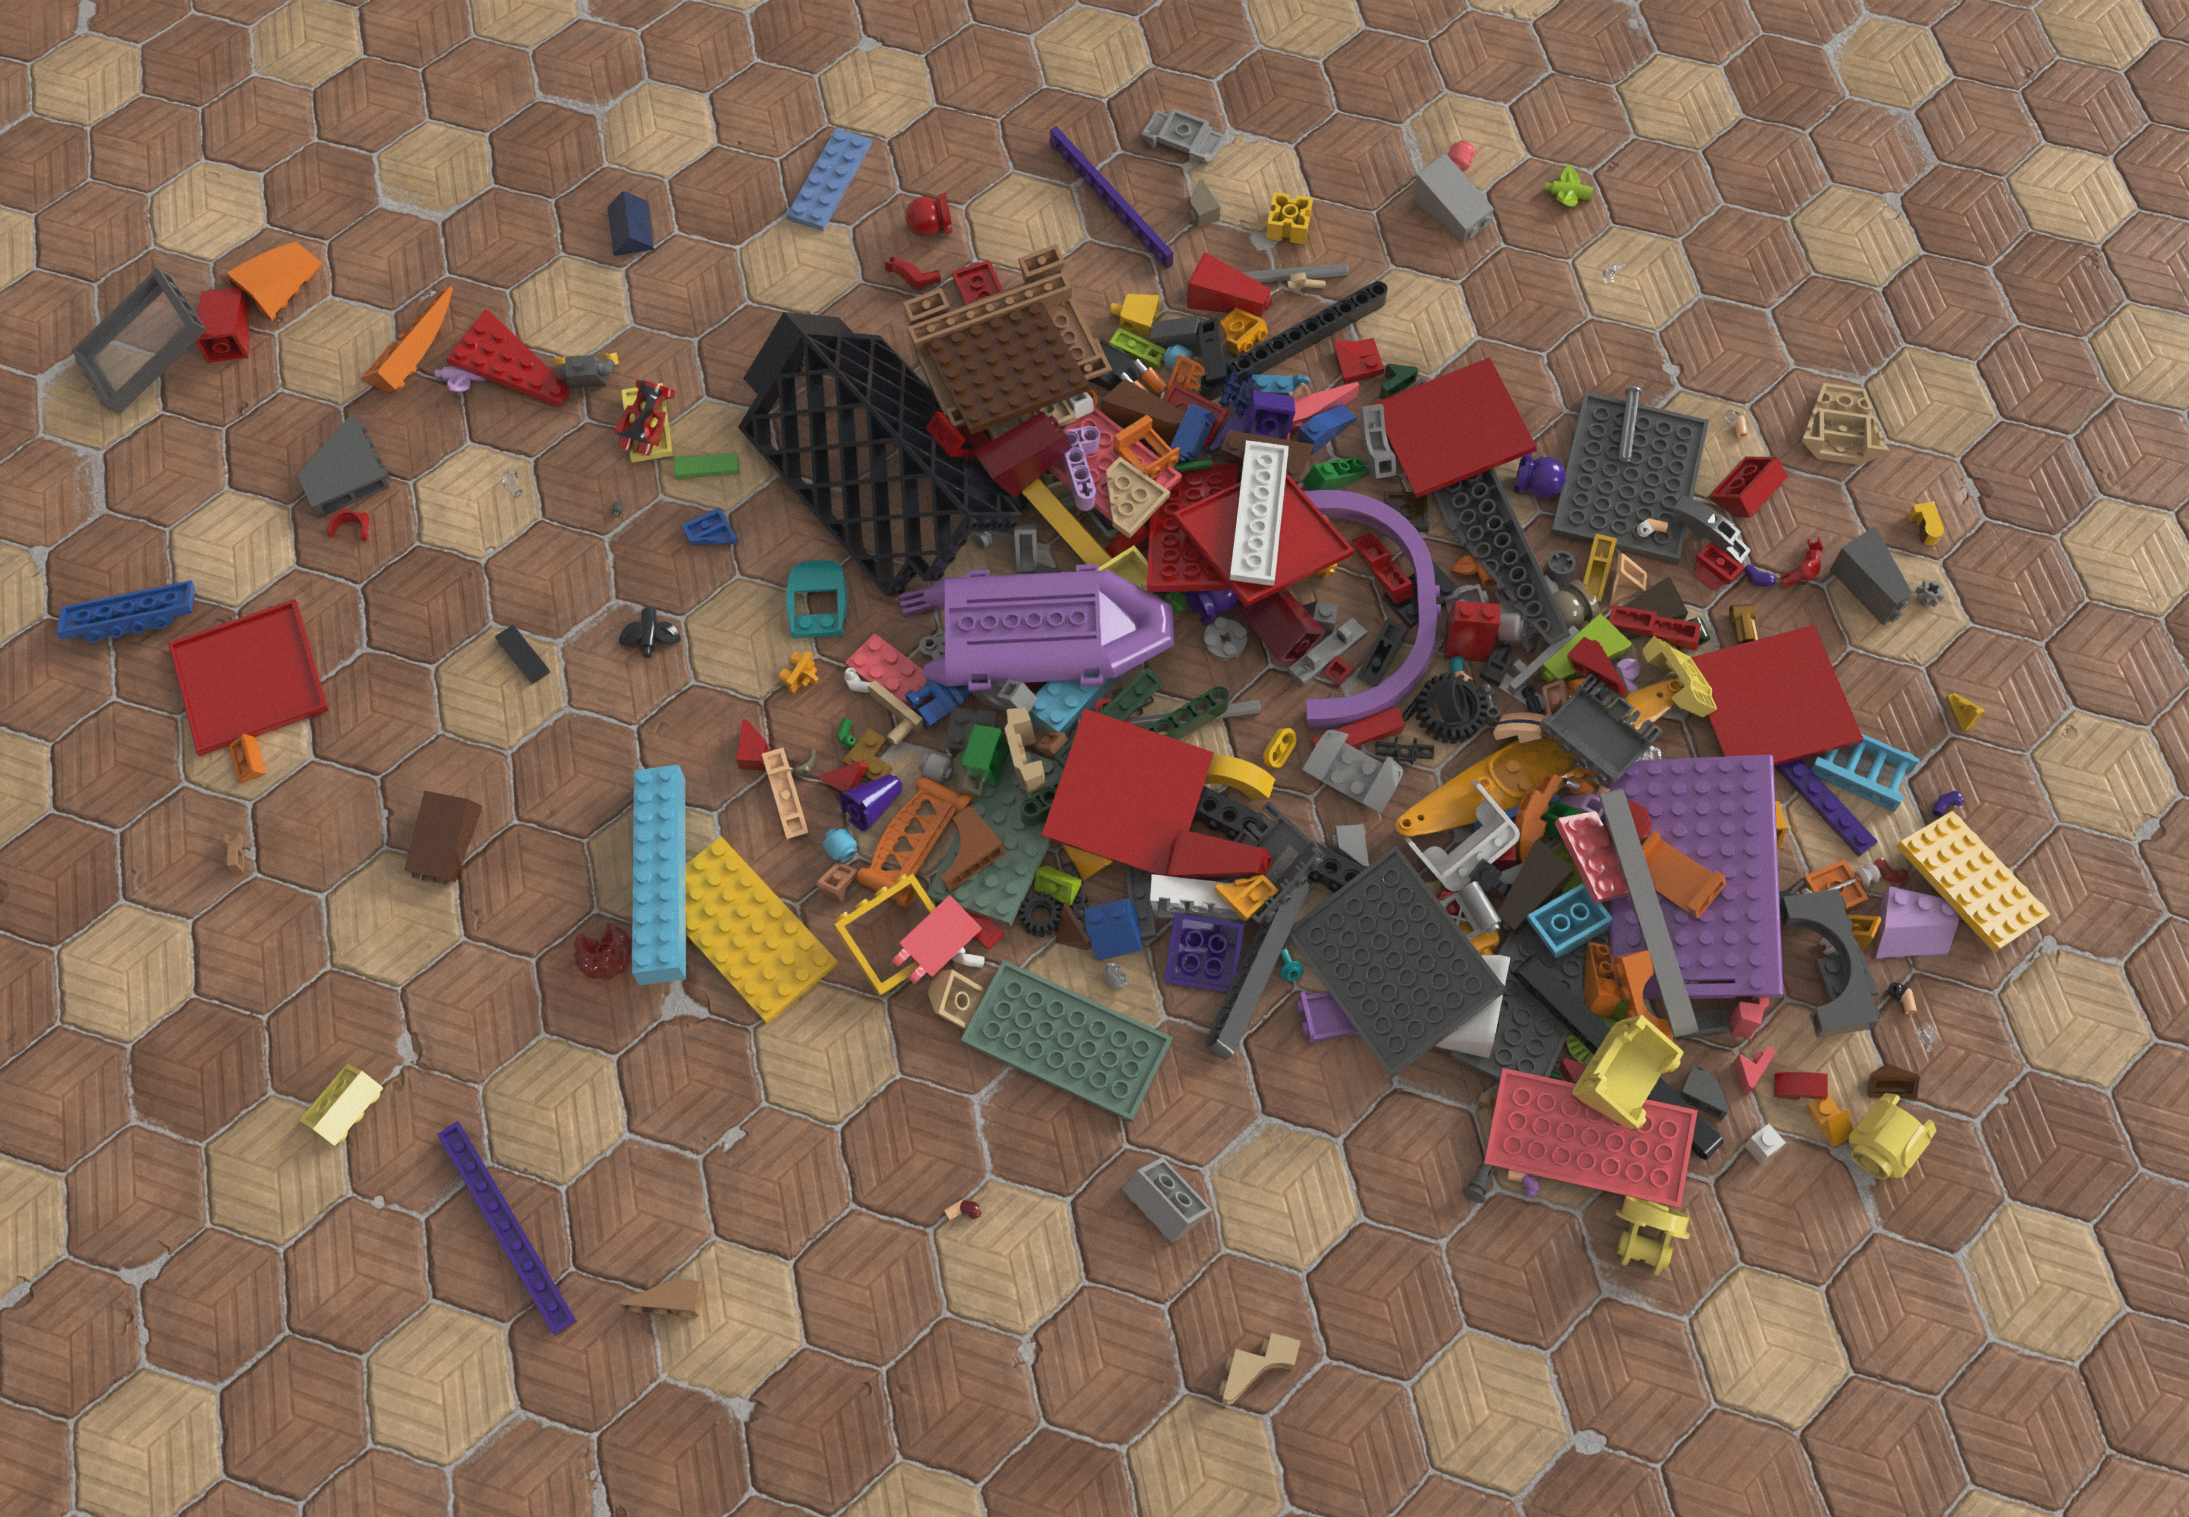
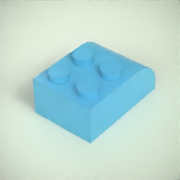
M1584 883L1527 915V921L1555 958L1568 954L1607 931L1613 920L1601 902L1594 904Z

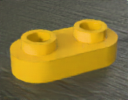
M1280 728L1276 731L1263 754L1266 766L1280 768L1284 765L1297 742L1294 730L1291 728Z

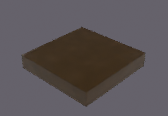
M1384 492L1385 504L1404 516L1418 532H1428L1427 494L1416 498L1413 492Z

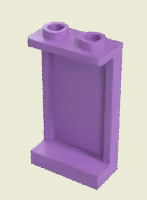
M1305 991L1300 992L1299 1000H1296V1008L1298 1014L1303 1016L1304 1022H1301L1303 1036L1308 1037L1309 1043L1359 1034L1329 991L1306 995Z

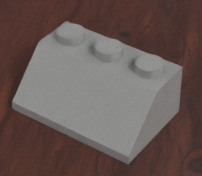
M1163 1157L1137 1170L1122 1189L1129 1199L1145 1213L1147 1219L1152 1221L1162 1232L1163 1236L1172 1243L1188 1234L1212 1211L1208 1204Z

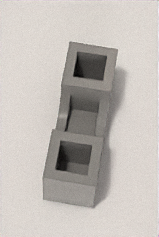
M1011 679L1005 685L1003 683L991 684L992 691L972 692L984 706L1006 712L1007 709L1026 708L1027 712H1030L1038 699L1023 682ZM976 680L975 683H987L988 680Z

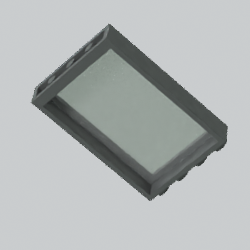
M156 268L71 351L76 357V363L84 370V376L92 383V389L100 396L101 404L108 410L112 409L121 413L197 341L207 329L173 277Z

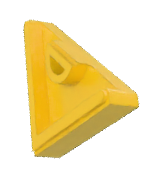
M1956 693L1947 696L1962 731H1970L1985 712L1984 709Z

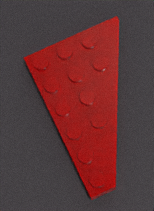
M486 309L447 357V364L558 407H561L570 395V388L559 380L535 354Z

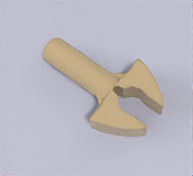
M1305 273L1291 275V281H1287L1289 289L1296 293H1299L1303 287L1324 289L1326 285L1324 280L1306 279Z

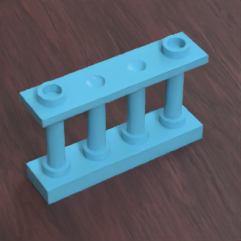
M1862 734L1864 739L1862 743L1851 745L1854 747V750L1846 768L1833 764L1838 749L1828 751L1824 759L1817 757L1811 770L1819 779L1893 812L1896 811L1904 797L1897 790L1906 770L1912 772L1920 760L1909 752L1900 751ZM1863 751L1876 757L1867 778L1854 772ZM1884 761L1897 766L1888 788L1876 783Z

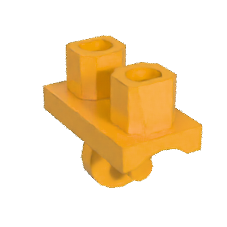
M808 651L805 654L794 652L789 662L795 669L792 672L784 668L778 676L780 682L785 684L788 691L792 694L796 693L800 685L806 687L808 683L815 685L818 681L815 675L817 668L814 667L815 662L811 658L813 654Z

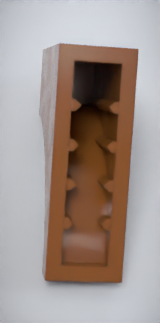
M972 806L960 810L952 818L955 828L960 834V847L953 864L940 876L944 887L949 893L1005 854L1002 842Z

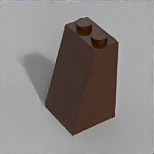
M1124 379L1102 398L1100 411L1123 429L1148 415L1153 420L1152 429L1169 447L1185 415L1183 411L1127 379ZM1144 438L1139 440L1149 450L1155 451Z
M424 791L404 871L412 873L411 877L415 879L425 880L427 876L434 878L433 882L447 885V881L456 882L483 806L469 799Z

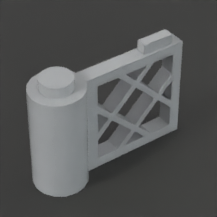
M1477 881L1464 886L1457 893L1440 902L1446 909L1448 904L1456 900L1460 907L1458 917L1450 916L1457 920L1458 926L1460 921L1471 925L1474 931L1466 935L1469 940L1485 932L1490 935L1500 929L1499 924L1502 921ZM1462 912L1467 919L1461 918Z

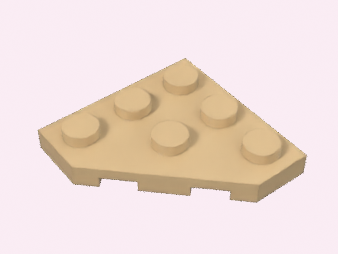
M1121 457L1106 470L1112 525L1128 538H1131L1170 497V491Z

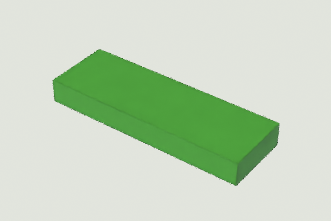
M737 452L674 457L676 479L739 474Z

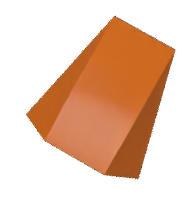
M295 241L262 253L220 275V278L230 287L239 286L255 300L259 311L273 321L277 317L276 313L278 310L286 307L288 304L287 300L292 295H296L300 291L299 287L304 282L307 283L323 264Z

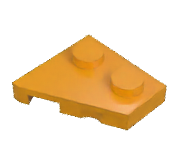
M1263 874L1253 876L1250 879L1235 880L1234 883L1227 885L1217 884L1214 888V891L1244 921H1247L1254 913L1260 910L1265 905V900L1270 901L1269 896L1275 897L1279 892Z

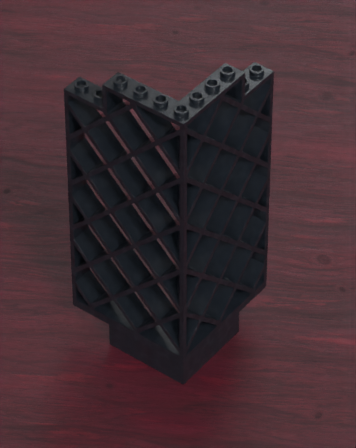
M783 312L743 378L757 393V396L738 428L886 596H899L903 594L910 580L917 574L924 582L940 580L944 576L946 568L955 560L960 548L966 544L971 532L1011 531L1017 526L1018 520L1022 516L1021 512L1027 508L1029 499L1022 492L1015 498L992 480L979 459L949 456L926 429L937 411L942 412L932 390L927 387L880 335L853 333L839 317ZM805 356V371L794 373ZM834 374L837 406L825 407L823 376ZM806 378L808 409L797 410L795 380ZM779 398L780 412L769 414ZM865 408L868 440L856 442L854 410ZM837 412L839 444L827 445L825 413ZM797 417H809L810 447L799 448ZM780 419L782 450H776L771 445L770 420ZM966 442L961 446L962 449H971ZM898 443L900 476L888 477L886 444ZM869 446L871 479L858 480L856 448ZM840 450V482H830L828 451ZM811 453L813 484L807 485L801 478L800 454ZM930 478L933 512L920 513L918 480ZM901 481L903 514L890 515L888 482ZM871 484L873 517L861 518L859 485ZM842 487L844 519L838 520L832 513L830 488ZM950 515H965L951 535ZM933 517L935 550L922 551L920 518ZM903 519L905 553H892L890 520ZM861 523H874L876 555H869L863 548ZM936 555L937 557L929 566L922 556ZM905 557L906 562L894 578L893 558Z

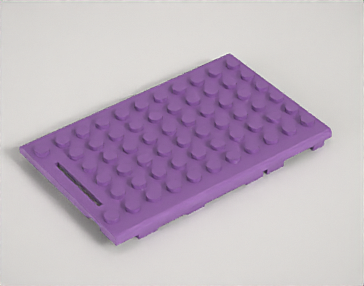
M1750 755L1637 760L1623 777L1613 785H1609L1610 791L1623 788L1627 801L1632 800L1647 808L1652 824L1650 835L1656 829L1659 831L1663 841L1713 874L1718 870L1725 875L1727 882L1726 886L1698 920L1656 892L1683 981H1735V983L1685 984L1689 999L1736 998V996H1756V998L1783 997L1773 756ZM1630 896L1610 900V916L1613 918L1610 924V951L1612 957L1636 950H1646ZM1654 974L1647 980L1644 986L1643 999H1661ZM1617 977L1618 986L1620 990L1621 984L1619 977Z

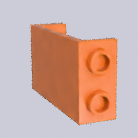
M1655 829L1641 843L1655 891L1698 920L1726 886L1725 875L1718 870L1713 874L1663 841L1659 831Z

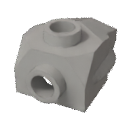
M1480 584L1458 587L1453 591L1452 595L1444 597L1448 614L1455 601L1489 603L1486 590H1481Z

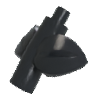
M653 608L642 609V623L634 622L626 625L619 637V643L623 646L640 644L639 649L643 651L642 656L645 658L651 657V652L655 650L656 641L663 644H673L681 641L680 634L675 626L666 621L657 623V612Z

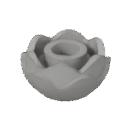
M1114 962L1106 965L1103 976L1112 989H1124L1128 984L1126 974L1122 973L1120 966Z

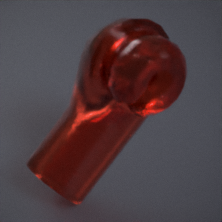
M1884 857L1874 861L1875 866H1877L1881 876L1886 881L1901 884L1909 877V873L1904 868L1898 870L1891 869Z

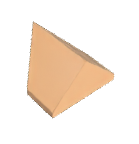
M1623 553L1618 555L1613 568L1609 606L1646 591L1647 572Z

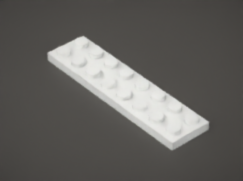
M1246 440L1230 580L1274 586L1289 446Z

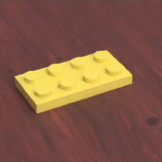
M638 388L621 390L624 411L628 405L634 404ZM666 400L660 403L657 410L658 413L661 411L666 412L659 446L653 445L650 455L647 456L636 452L639 441L634 440L631 451L629 450L632 463L674 456ZM646 401L642 404L643 410L646 405ZM631 414L629 421L634 422L635 415ZM657 418L652 419L650 423L652 428L657 425Z

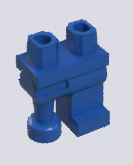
M927 679L925 685L916 692L910 690L904 695L914 709L921 705L920 699L928 695L932 696L934 700L916 712V714L923 718L924 726L928 729L962 705L965 701L964 699L971 692H969L968 685H961L956 688L955 686H945Z

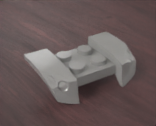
M1173 109L1169 114L1156 110L1140 135L1152 148L1161 143L1188 153L1189 162L1205 163L1212 160L1226 140V135L1212 130V127L1209 126V121L1177 109Z
M1332 729L1327 730L1316 744L1302 770L1355 801L1382 814L1403 775V768L1390 756L1387 757L1383 764L1348 745L1345 742L1350 734Z

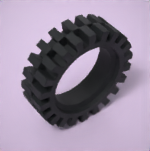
M1442 673L1439 678L1436 675L1432 677L1431 681L1428 680L1420 691L1415 702L1417 703L1415 712H1418L1416 720H1421L1419 726L1421 729L1427 728L1425 733L1428 736L1431 732L1435 734L1434 740L1437 741L1441 737L1443 738L1442 743H1447L1448 740H1451V744H1456L1458 740L1462 743L1466 741L1467 737L1469 739L1473 737L1484 722V717L1487 714V709H1485L1487 701H1483L1485 696L1483 692L1478 693L1480 687L1477 684L1473 687L1471 685L1473 680L1469 678L1466 682L1463 680L1464 675L1460 674L1456 679L1460 681L1463 687L1466 701L1470 707V717L1465 723L1460 725H1448L1441 722L1433 713L1432 698L1436 695V687L1440 681L1455 679V673H1450L1448 677H1446V673Z

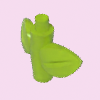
M1569 164L1562 170L1559 181H1553V184L1545 182L1544 190L1550 191L1551 195H1556V200L1572 207L1577 205L1578 199L1591 201L1593 187L1580 184L1579 175Z

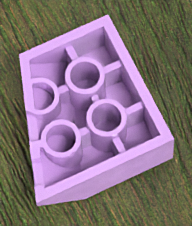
M1889 887L1881 897L1879 914L1881 922L1877 931L1874 960L1886 957L1904 958L1905 956L1914 955L1919 957L1947 955L1958 926L1959 914L1944 898Z

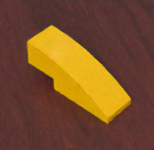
M1595 534L1583 583L1587 585L1584 589L1590 596L1594 594L1596 600L1601 602L1617 538Z

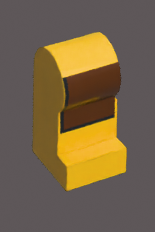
M1928 502L1913 505L1908 513V518L1910 522L1916 521L1921 532V542L1927 546L1937 544L1944 532V527L1935 503Z

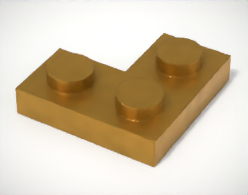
M868 728L843 759V765L847 766L859 761L867 762L868 768L863 777L869 781L889 775L892 771V766L877 758V755L888 743L887 738Z

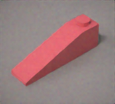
M1355 382L1295 398L1296 412L1289 432L1299 433V428L1314 416L1342 404L1345 405L1357 398L1359 383Z

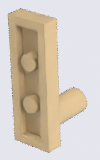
M873 680L868 685L870 696L901 720L886 736L892 745L896 746L911 730L919 734L924 729L923 718L877 681Z

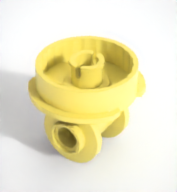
M1626 1196L1622 1210H1616L1615 1213L1618 1217L1631 1222L1628 1232L1623 1231L1619 1240L1617 1254L1621 1255L1620 1264L1626 1266L1630 1258L1637 1261L1642 1259L1644 1263L1652 1265V1275L1659 1276L1662 1268H1668L1673 1247L1669 1245L1671 1236L1689 1239L1690 1236L1686 1232L1689 1216L1655 1202ZM1639 1225L1643 1227L1648 1225L1663 1230L1660 1241L1637 1235Z

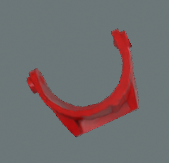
M341 509L332 517L326 530L328 536L333 537L340 525L347 522H356L362 525L361 541H366L369 538V515L365 512L357 513Z

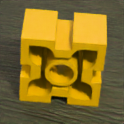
M1273 192L1271 211L1269 212L1266 239L1282 241V237L1290 238L1291 243L1306 244L1313 198L1297 195V199H1291L1289 194Z

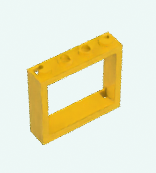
M906 874L900 876L894 881L896 885L890 889L885 886L875 893L876 898L869 902L867 899L861 901L855 906L857 910L851 914H848L846 911L835 919L837 923L833 926L879 997L906 980L919 965L913 962L881 983L845 926L911 885L930 914L935 909V906L914 874L908 877Z

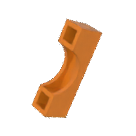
M1636 950L1613 957L1615 962L1613 964L1614 973L1619 977L1621 984L1620 994L1622 999L1626 1001L1628 1008L1626 1010L1627 1018L1643 1015L1674 1043L1668 1020L1655 1017L1647 1010L1644 1004V986L1647 980L1655 974L1649 951Z

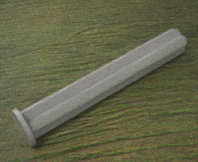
M1630 386L1625 389L1627 399L1618 458L1624 462H1629L1631 458L1638 400L1642 395V390L1636 386Z

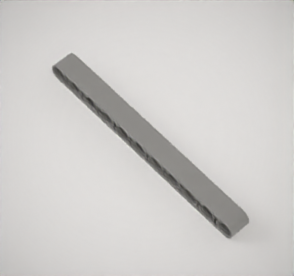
M1621 788L1599 794L1601 806L1644 945L1650 954L1655 972L1654 977L1673 1037L1698 1032L1697 1022L1624 790Z

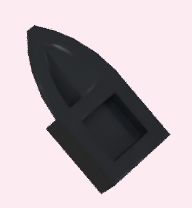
M1510 644L1499 647L1490 655L1479 678L1498 687L1500 686L1512 661V648Z

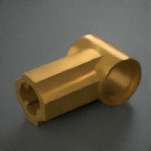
M1754 604L1730 605L1729 621L1731 624H1734L1737 645L1758 640L1755 628L1756 608Z

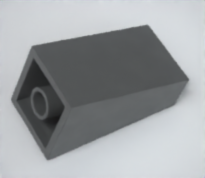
M1873 527L1841 548L1830 571L1882 625L1889 621L1892 623L1897 621L1902 616L1901 611L1909 605L1908 600L1912 595V591L1878 530Z

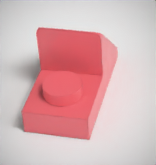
M1767 1046L1764 1052L1759 1050L1752 1061L1741 1054L1734 1060L1742 1091L1747 1096L1776 1053V1050L1770 1046Z

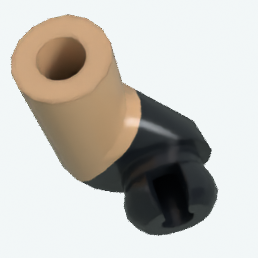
M1891 983L1889 985V993L1892 997L1903 1003L1905 1014L1916 1013L1917 1009L1912 990L1901 983Z

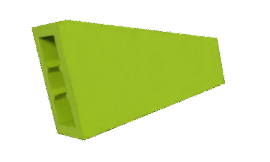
M1600 613L1543 664L1540 672L1548 683L1561 679L1567 682L1582 675L1571 668L1567 654L1583 637L1598 641L1603 646V650L1610 661L1625 655L1630 650L1632 643Z

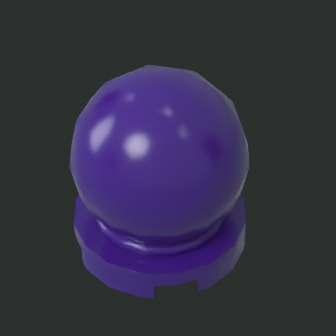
M1532 453L1523 456L1517 471L1516 478L1518 479L1516 486H1514V493L1522 494L1523 490L1527 489L1531 495L1538 498H1550L1557 495L1563 489L1566 483V472L1558 460L1551 457H1539L1534 460L1531 458Z
M1232 590L1189 591L1185 593L1193 613L1198 611L1202 616L1200 621L1204 624L1214 620L1215 613L1221 614L1230 611L1239 601Z

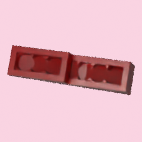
M1371 532L1352 540V545L1394 604L1414 596L1412 582L1391 560L1389 551Z
M1612 605L1609 622L1616 629L1648 638L1655 636L1663 642L1697 651L1701 634V623L1659 617L1657 612Z
M1396 706L1336 730L1350 734L1345 743L1360 749L1362 744L1401 734L1406 723ZM1323 735L1311 740L1314 748Z

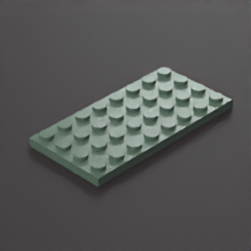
M1010 750L997 788L984 783L982 795L977 798L975 797L970 805L1002 842L1005 854L949 893L944 887L940 876L950 868L957 857L960 847V834L957 831L927 895L930 900L942 903L950 895L966 912L1011 927L1036 875V869L1039 868L1052 840L1041 837L1046 820L1036 826H1027L1022 822L1021 804L1029 797L1026 791L1020 788ZM1025 751L1028 763L1042 761L1048 786L1061 779L1064 769L1056 761ZM1047 799L1046 802L1052 803L1054 799ZM1029 810V811H1027L1026 813H1027V814H1035L1036 811H1034V810Z
M1005 960L1001 963L961 1038L962 1044L1131 1123L1173 1041V1037Z

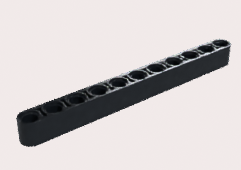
M1375 281L1227 362L1226 378L1208 383L1205 374L1201 378V397L1209 401L1215 400L1251 380L1252 375L1264 373L1383 307L1386 303L1387 285L1384 282Z
M1529 956L1513 972L1514 977L1595 1055L1610 1028L1544 964L1534 956ZM1659 1077L1647 1097L1648 1100L1693 1109L1661 1077ZM1697 1113L1691 1150L1700 1158L1708 1160L1724 1141L1719 1133Z

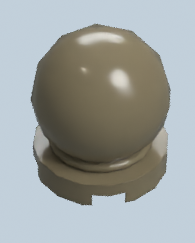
M1573 580L1565 585L1564 591L1560 590L1553 593L1568 629L1573 625L1578 629L1583 624V621L1589 622L1599 613L1596 597L1594 594L1592 596L1588 594L1584 589L1587 585L1580 580Z

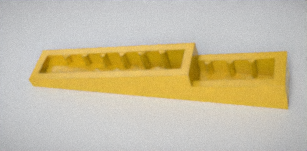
M1039 478L1022 491L1086 564H1098L1099 568L1113 559Z

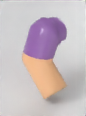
M1508 1170L1507 1180L1521 1182L1525 1186L1524 1191L1527 1196L1535 1197L1538 1194L1540 1185L1533 1175Z

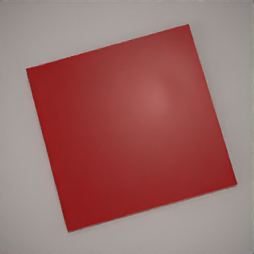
M1490 357L1373 403V405L1382 404L1384 406L1386 436L1416 498L1537 451V447Z
M1287 473L1285 477L1274 586L1230 580L1241 482L1172 513L1174 522L1245 607L1353 556L1355 551Z
M296 599L168 643L196 752L199 756L229 746L242 734L256 737L329 711Z
M1815 625L1691 657L1712 688L1711 696L1717 710L1706 716L1723 757L1772 755L1775 766L1859 744L1864 740Z
M1084 708L1041 837L1153 875L1170 876L1168 871L1178 830L1189 831L1214 752Z

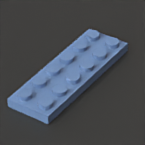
M835 128L787 213V219L824 231L871 147V139Z

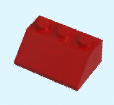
M1745 456L1708 497L1734 517L1749 518L1756 514L1762 504L1768 501L1769 497L1781 486L1788 476L1778 457Z

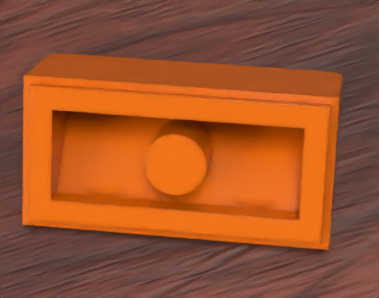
M242 734L229 744L239 783L260 777L266 773L256 737Z

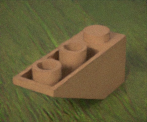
M673 1279L621 1300L620 1304L627 1310V1313L633 1315H641L643 1311L652 1312L651 1315L656 1317L676 1314L677 1318L691 1319V1316H699L703 1285L700 1281Z

